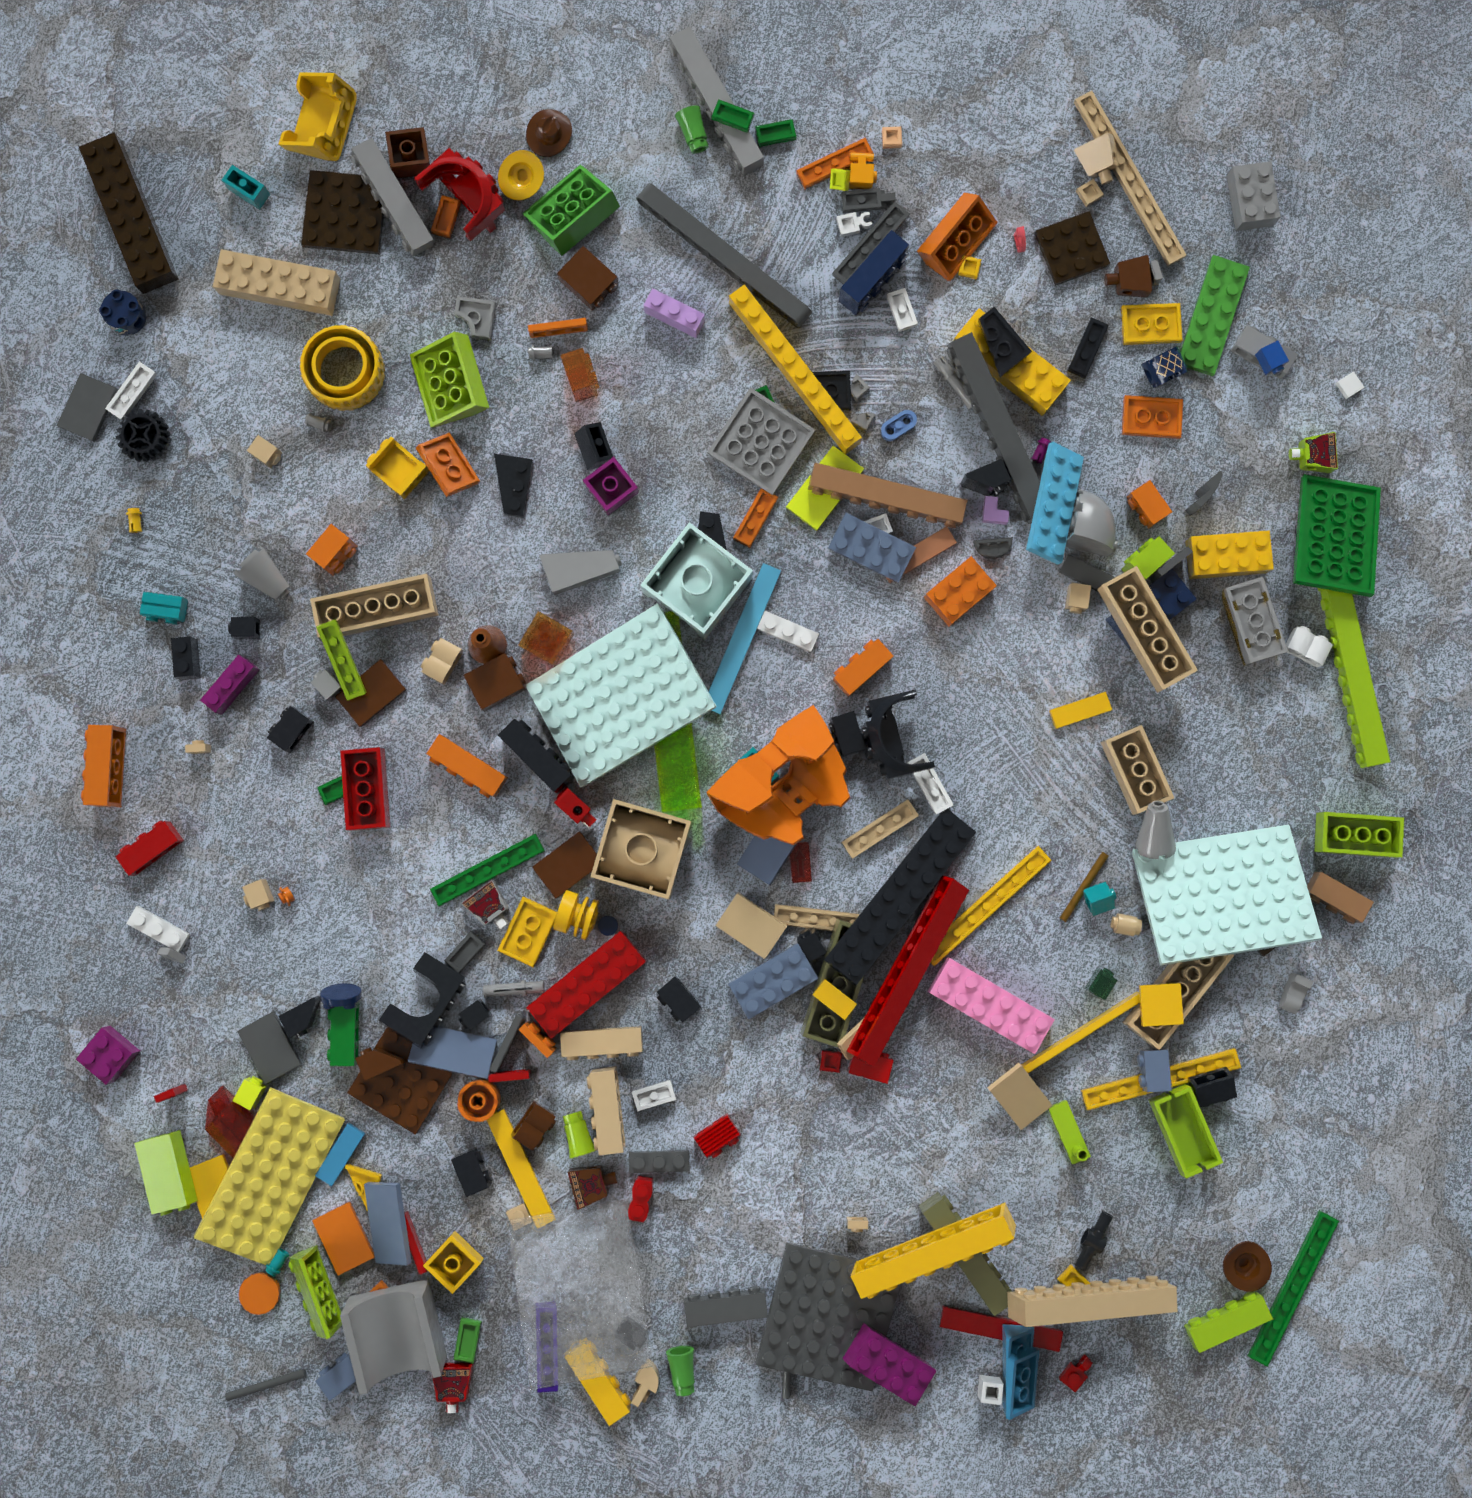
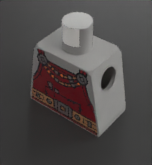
M495 880L488 882L461 903L485 926L493 921L497 928L501 930L509 924L503 915L509 909V906Z

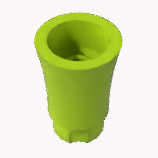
M578 1111L563 1116L569 1148V1159L597 1151L594 1149V1143L589 1134L586 1121L583 1120L582 1112Z

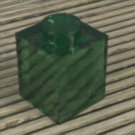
M1104 967L1103 970L1097 968L1084 989L1098 998L1106 1000L1118 980L1113 977L1114 973Z

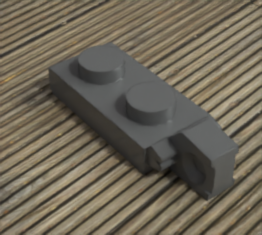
M880 188L841 192L843 213L885 209L887 205H892L896 202L895 192L885 193V190H880Z

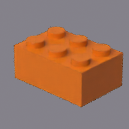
M970 556L926 593L924 599L950 627L993 591L997 585L973 557Z

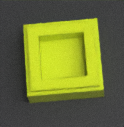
M831 169L830 189L849 191L850 170Z

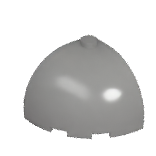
M1077 489L1066 547L1108 557L1113 552L1115 553L1118 541H1115L1116 526L1113 514L1109 506L1099 496L1086 490Z

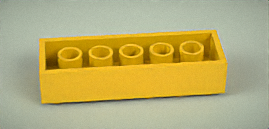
M978 308L955 336L954 340L972 332L992 377L1040 415L1044 416L1071 380L1031 348L1032 352L1030 355L1000 378L978 323V319L985 312Z

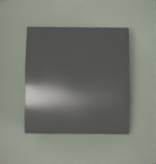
M1221 471L1195 492L1199 499L1185 510L1190 516L1212 497L1223 475Z

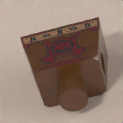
M602 1165L571 1168L568 1170L577 1210L607 1197L609 1194L607 1186L618 1183L616 1172L604 1174Z

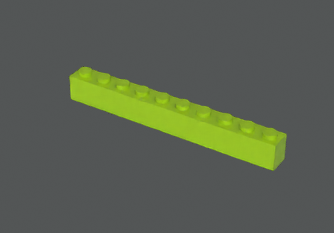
M1317 588L1322 597L1321 608L1325 611L1326 615L1325 626L1330 633L1329 642L1333 644L1334 665L1338 668V683L1342 687L1344 694L1342 701L1348 712L1347 723L1351 726L1352 730L1351 741L1355 745L1357 752L1355 754L1356 762L1360 765V768L1390 763L1353 595Z

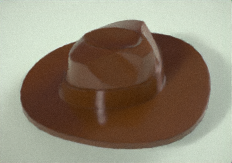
M544 109L534 114L526 129V140L529 148L535 154L542 157H552L562 152L572 136V124L569 118L553 109Z
M1244 1241L1234 1246L1227 1253L1223 1261V1272L1227 1280L1234 1287L1242 1291L1253 1292L1261 1289L1268 1282L1272 1272V1265L1268 1254L1260 1245L1252 1241Z

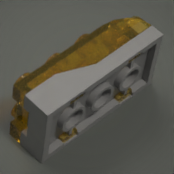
M1263 577L1222 590L1224 609L1243 666L1288 652Z

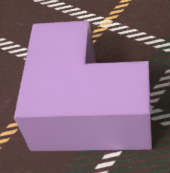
M986 496L984 498L982 523L1001 525L1008 523L1009 510L997 509L998 497Z

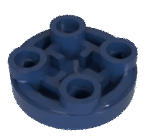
M349 983L330 985L320 992V999L325 1009L335 1007L353 1009L356 1007V1002L362 997L361 988Z

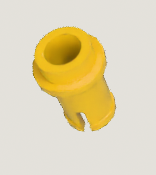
M128 508L126 515L129 521V533H141L140 515H142V512H140V508Z

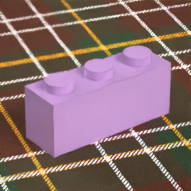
M653 288L644 303L646 314L694 338H697L705 323L704 313Z

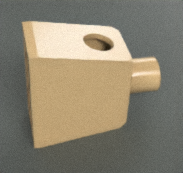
M1107 132L1074 149L1089 177L1096 178L1099 176L1102 185L1113 181L1110 170L1118 167L1119 164L1112 134Z

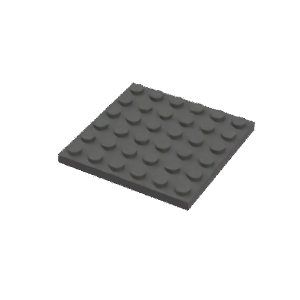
M786 1242L755 1362L756 1365L873 1392L875 1382L851 1368L842 1358L863 1323H866L887 1337L900 1284L891 1291H880L873 1298L865 1297L861 1299L851 1278L856 1261L861 1259Z

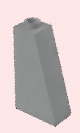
M613 550L539 555L554 596L619 573V566H622L619 554L614 555Z

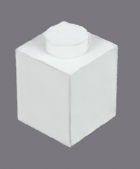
M979 1376L977 1396L981 1403L1002 1404L1004 1384L1000 1377Z

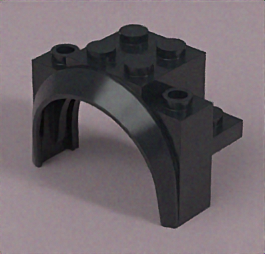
M916 689L869 700L867 702L868 706H865L867 718L871 717V721L865 722L863 728L860 729L863 741L866 740L868 746L865 749L867 760H871L872 764L882 762L879 765L881 776H885L886 780L935 768L934 761L919 764L904 763V751L896 719L891 710L892 705L915 699L917 695Z

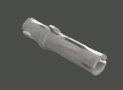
M944 356L940 357L933 363L934 366L943 375V380L950 384L967 409L970 410L973 402L970 396H967L964 392V383L957 376L955 369H952L945 360Z
M521 980L520 983L483 985L484 998L520 994L527 996V994L545 992L544 980L532 982Z

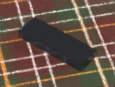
M1092 317L1090 318L1069 365L1068 372L1084 379L1086 378L1107 331L1108 324Z

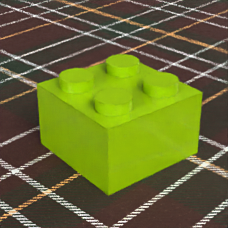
M1160 536L1155 540L1151 537L1138 548L1140 553L1136 550L1124 561L1125 566L1121 570L1126 572L1137 566L1146 580L1175 553Z

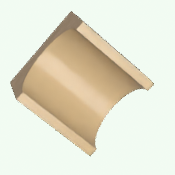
M613 799L591 877L665 899H671L675 878L692 822Z

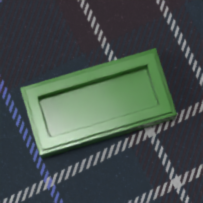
M461 1318L453 1360L474 1363L481 1327L480 1320Z

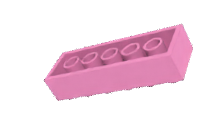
M946 957L927 991L1033 1054H1036L1055 1020L949 957Z

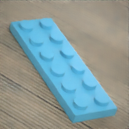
M1051 442L1047 448L1026 550L1058 565L1063 561L1084 457L1055 442Z

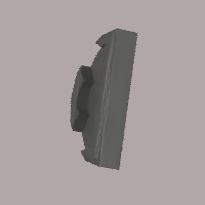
M1013 537L974 540L973 544L981 556L987 559H997L1009 551L1012 546Z

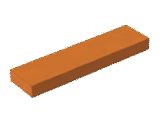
M866 137L798 169L796 173L804 189L830 178L831 169L833 168L847 170L850 168L851 163H857L858 161H850V153L874 154Z

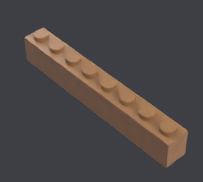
M814 463L808 485V490H812V493L816 495H823L824 493L831 495V498L836 500L845 498L849 499L850 503L860 505L865 503L869 504V507L873 509H880L881 507L888 509L890 513L899 514L901 512L907 514V517L914 519L922 517L926 518L925 521L942 522L950 528H956V526L959 527L962 524L967 500L819 463Z

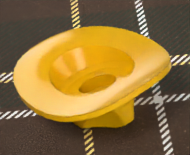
M518 150L508 155L502 162L498 172V184L501 191L513 200H525L532 197L540 189L544 180V168L540 159L534 153L527 150Z

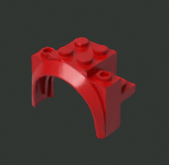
M448 148L414 179L422 191L436 179H439L474 216L463 228L466 237L472 241L485 228L490 233L496 229L494 220L505 211L504 201L498 194L499 189L495 185V179L489 173L486 175L482 171L483 167L477 160L473 161L469 156L464 159L459 152L456 151L454 153Z

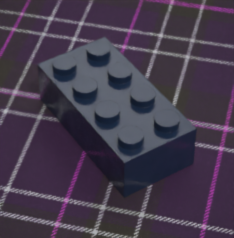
M891 230L841 287L838 301L855 316L860 311L863 313L870 304L868 301L880 294L882 285L884 283L888 284L893 279L895 270L897 268L900 270L907 262L906 258L909 255V244Z
M1173 568L1149 585L1168 620L1172 619L1196 600V597ZM1110 615L1105 620L1127 648L1131 650L1116 621Z

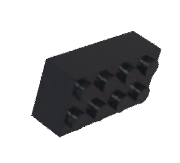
M514 718L498 736L553 792L559 794L575 778L572 775V769L564 761L560 763L558 761L560 757L550 747L546 749L544 747L546 743L536 733L532 735L530 733L532 729L522 719L518 721Z

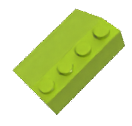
M454 331L410 354L431 428L474 416L489 408L468 335Z
M316 1245L289 1258V1268L292 1273H295L297 1290L303 1295V1307L306 1312H309L311 1329L316 1332L318 1337L329 1339L342 1326L341 1310L318 1246Z

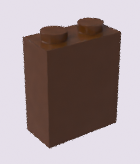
M584 246L557 273L558 280L592 311L596 307L599 308L604 303V298L609 293H614L619 284L618 277Z
M504 653L463 675L482 711L485 712L526 690L524 685L527 683L521 673L517 674L515 670L517 664L513 656L509 657Z

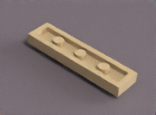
M907 799L841 843L853 859L919 815Z

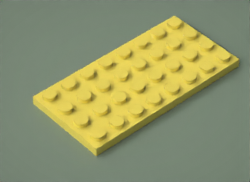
M270 1087L196 1230L194 1239L258 1263L269 1265L288 1233L316 1178L317 1171L345 1121L344 1117Z

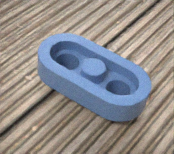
M904 410L883 423L880 431L882 438L886 441H894L912 430L917 422L915 413L910 410ZM908 419L910 423L904 424L903 420ZM892 429L894 433L889 435L887 430Z

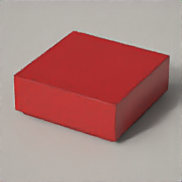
M822 1050L820 1071L840 1073L842 1052Z

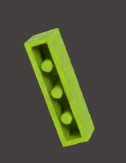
M1248 1292L1240 1300H1231L1220 1309L1209 1310L1206 1313L1207 1315L1201 1318L1194 1317L1190 1319L1184 1327L1193 1347L1201 1353L1271 1321L1273 1318L1263 1296L1258 1292Z

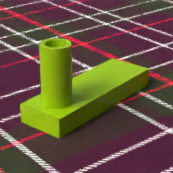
M1067 1100L1051 1106L1048 1111L1071 1164L1086 1161L1091 1155Z

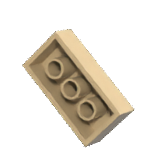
M1142 725L1100 742L1132 815L1146 811L1148 805L1153 801L1165 803L1174 799Z
M617 1066L592 1069L587 1077V1087L592 1090L591 1097H589L590 1109H594V1115L591 1117L592 1129L596 1130L594 1149L598 1150L599 1155L623 1153L626 1143Z

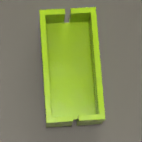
M1183 1084L1172 1089V1091H1168L1169 1094L1164 1092L1148 1099L1181 1176L1187 1179L1203 1172L1202 1168L1208 1170L1223 1163L1191 1086Z

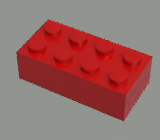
M375 747L340 750L346 830L390 828L385 749Z

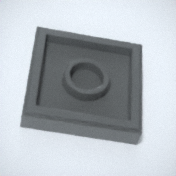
M1189 546L1185 547L1148 578L1153 583L1193 551Z

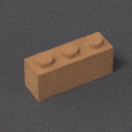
M1314 872L1307 885L1312 902L1317 904L1321 902L1326 905V910L1334 914L1340 913L1344 916L1343 919L1351 924L1355 922L1363 923L1374 903L1323 872Z

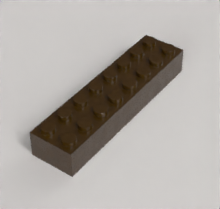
M113 132L79 146L135 287L142 294H145L179 280L121 139Z

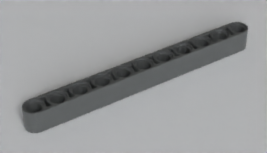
M648 183L637 196L636 200L642 207L741 285L745 284L750 292L793 326L800 328L812 314L811 309L653 184Z

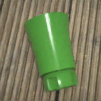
M693 105L678 111L675 114V118L681 127L691 153H701L709 148L700 106Z
M686 1345L672 1347L666 1351L675 1395L689 1396L694 1392L695 1383L694 1348Z

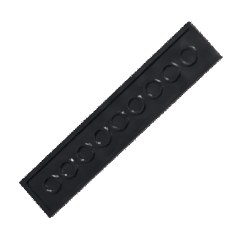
M948 808L940 812L824 960L856 986L975 835L976 831Z

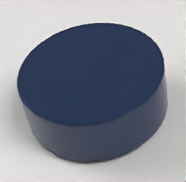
M604 916L598 923V929L605 936L613 935L618 930V921L612 916Z

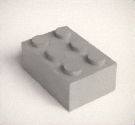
M1272 162L1233 166L1226 177L1235 231L1274 226L1281 216Z

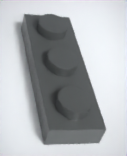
M689 1150L629 1152V1173L690 1171Z

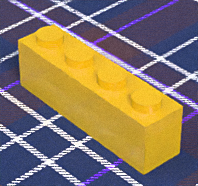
M584 1338L568 1349L564 1357L610 1426L630 1412L631 1400L626 1393L623 1394L621 1392L618 1379L614 1375L611 1376L608 1372L609 1366L603 1358L600 1359L596 1352L598 1350L593 1341L589 1342L587 1338Z

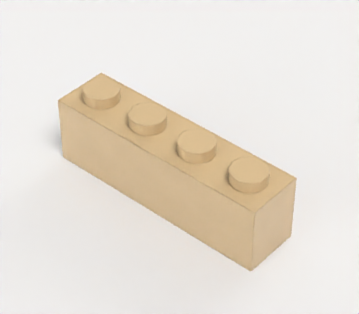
M642 1026L560 1032L561 1057H567V1060H578L579 1056H587V1059H597L599 1055L607 1054V1058L619 1057L621 1053H627V1057L639 1056V1052L643 1051Z

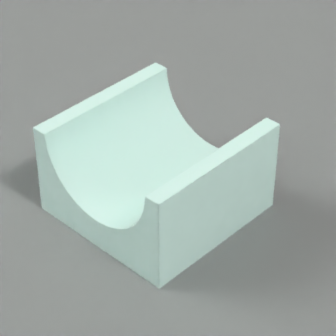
M689 522L640 586L644 595L655 599L685 621L698 636L705 640L750 583L753 577V570Z

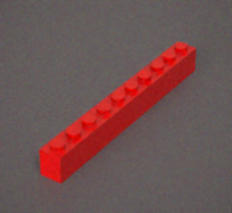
M943 875L939 879L846 1052L873 1067L876 1065L902 1014L909 1005V1001L918 988L923 975L927 971L930 962L937 953L943 938L946 936L951 923L955 919L958 910L965 901L969 889L955 879Z

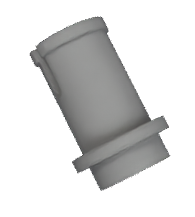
M532 345V347H528L529 359H533V361L535 359L553 358L552 346L534 347Z
M308 414L306 417V426L321 429L322 432H329L332 428V420H329L328 417L321 418L312 414Z

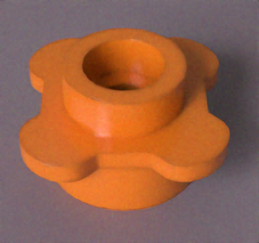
M280 887L278 897L283 904L287 903L288 906H291V902L295 901L293 894L288 887L283 889Z

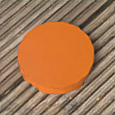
M254 1273L246 1278L240 1286V1303L251 1314H265L278 1303L281 1294L280 1285L268 1273Z

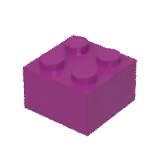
M615 457L583 479L584 486L608 516L639 493L638 487Z
M106 1026L98 1031L77 1056L76 1060L105 1085L114 1083L139 1054L140 1050L112 1026Z

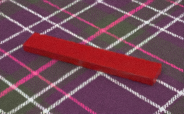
M943 1305L939 1326L941 1328L1002 1340V1324H1021L1012 1319ZM1033 1326V1347L1060 1352L1063 1336L1062 1330L1045 1326Z

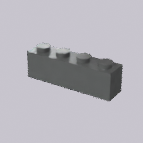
M752 1286L744 1291H740L739 1288L730 1289L728 1293L712 1291L704 1296L695 1293L688 1295V1298H684L687 1328L767 1318L768 1316L765 1288H760V1286Z

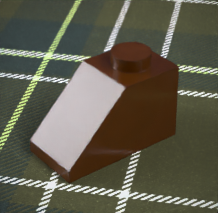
M371 1047L360 1051L361 1056L355 1058L365 1081L406 1062L400 1056L379 1048L372 1050Z

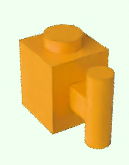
M850 153V161L858 162L850 164L849 189H871L873 183H876L877 171H874V164H866V162H873L874 154Z

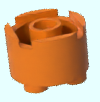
M472 1080L459 1092L457 1106L460 1114L465 1119L474 1122H483L489 1119L500 1106V1091L493 1082L489 1083V1080ZM477 1097H482L483 1100L477 1104L475 1101Z

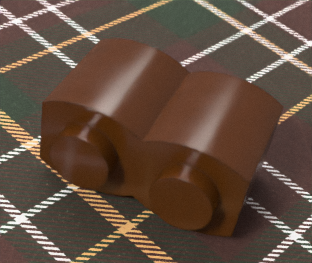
M533 1101L512 1131L511 1136L533 1151L535 1147L538 1148L542 1144L544 1133L547 1130L550 1131L555 1125L556 1120L554 1119L556 1116L547 1108Z

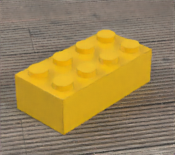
M1270 530L1191 536L1185 541L1186 547L1189 546L1193 551L1187 556L1189 579L1267 574L1274 569Z

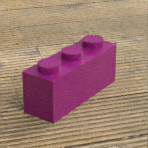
M238 654L200 701L213 712L223 715L260 669L247 658Z

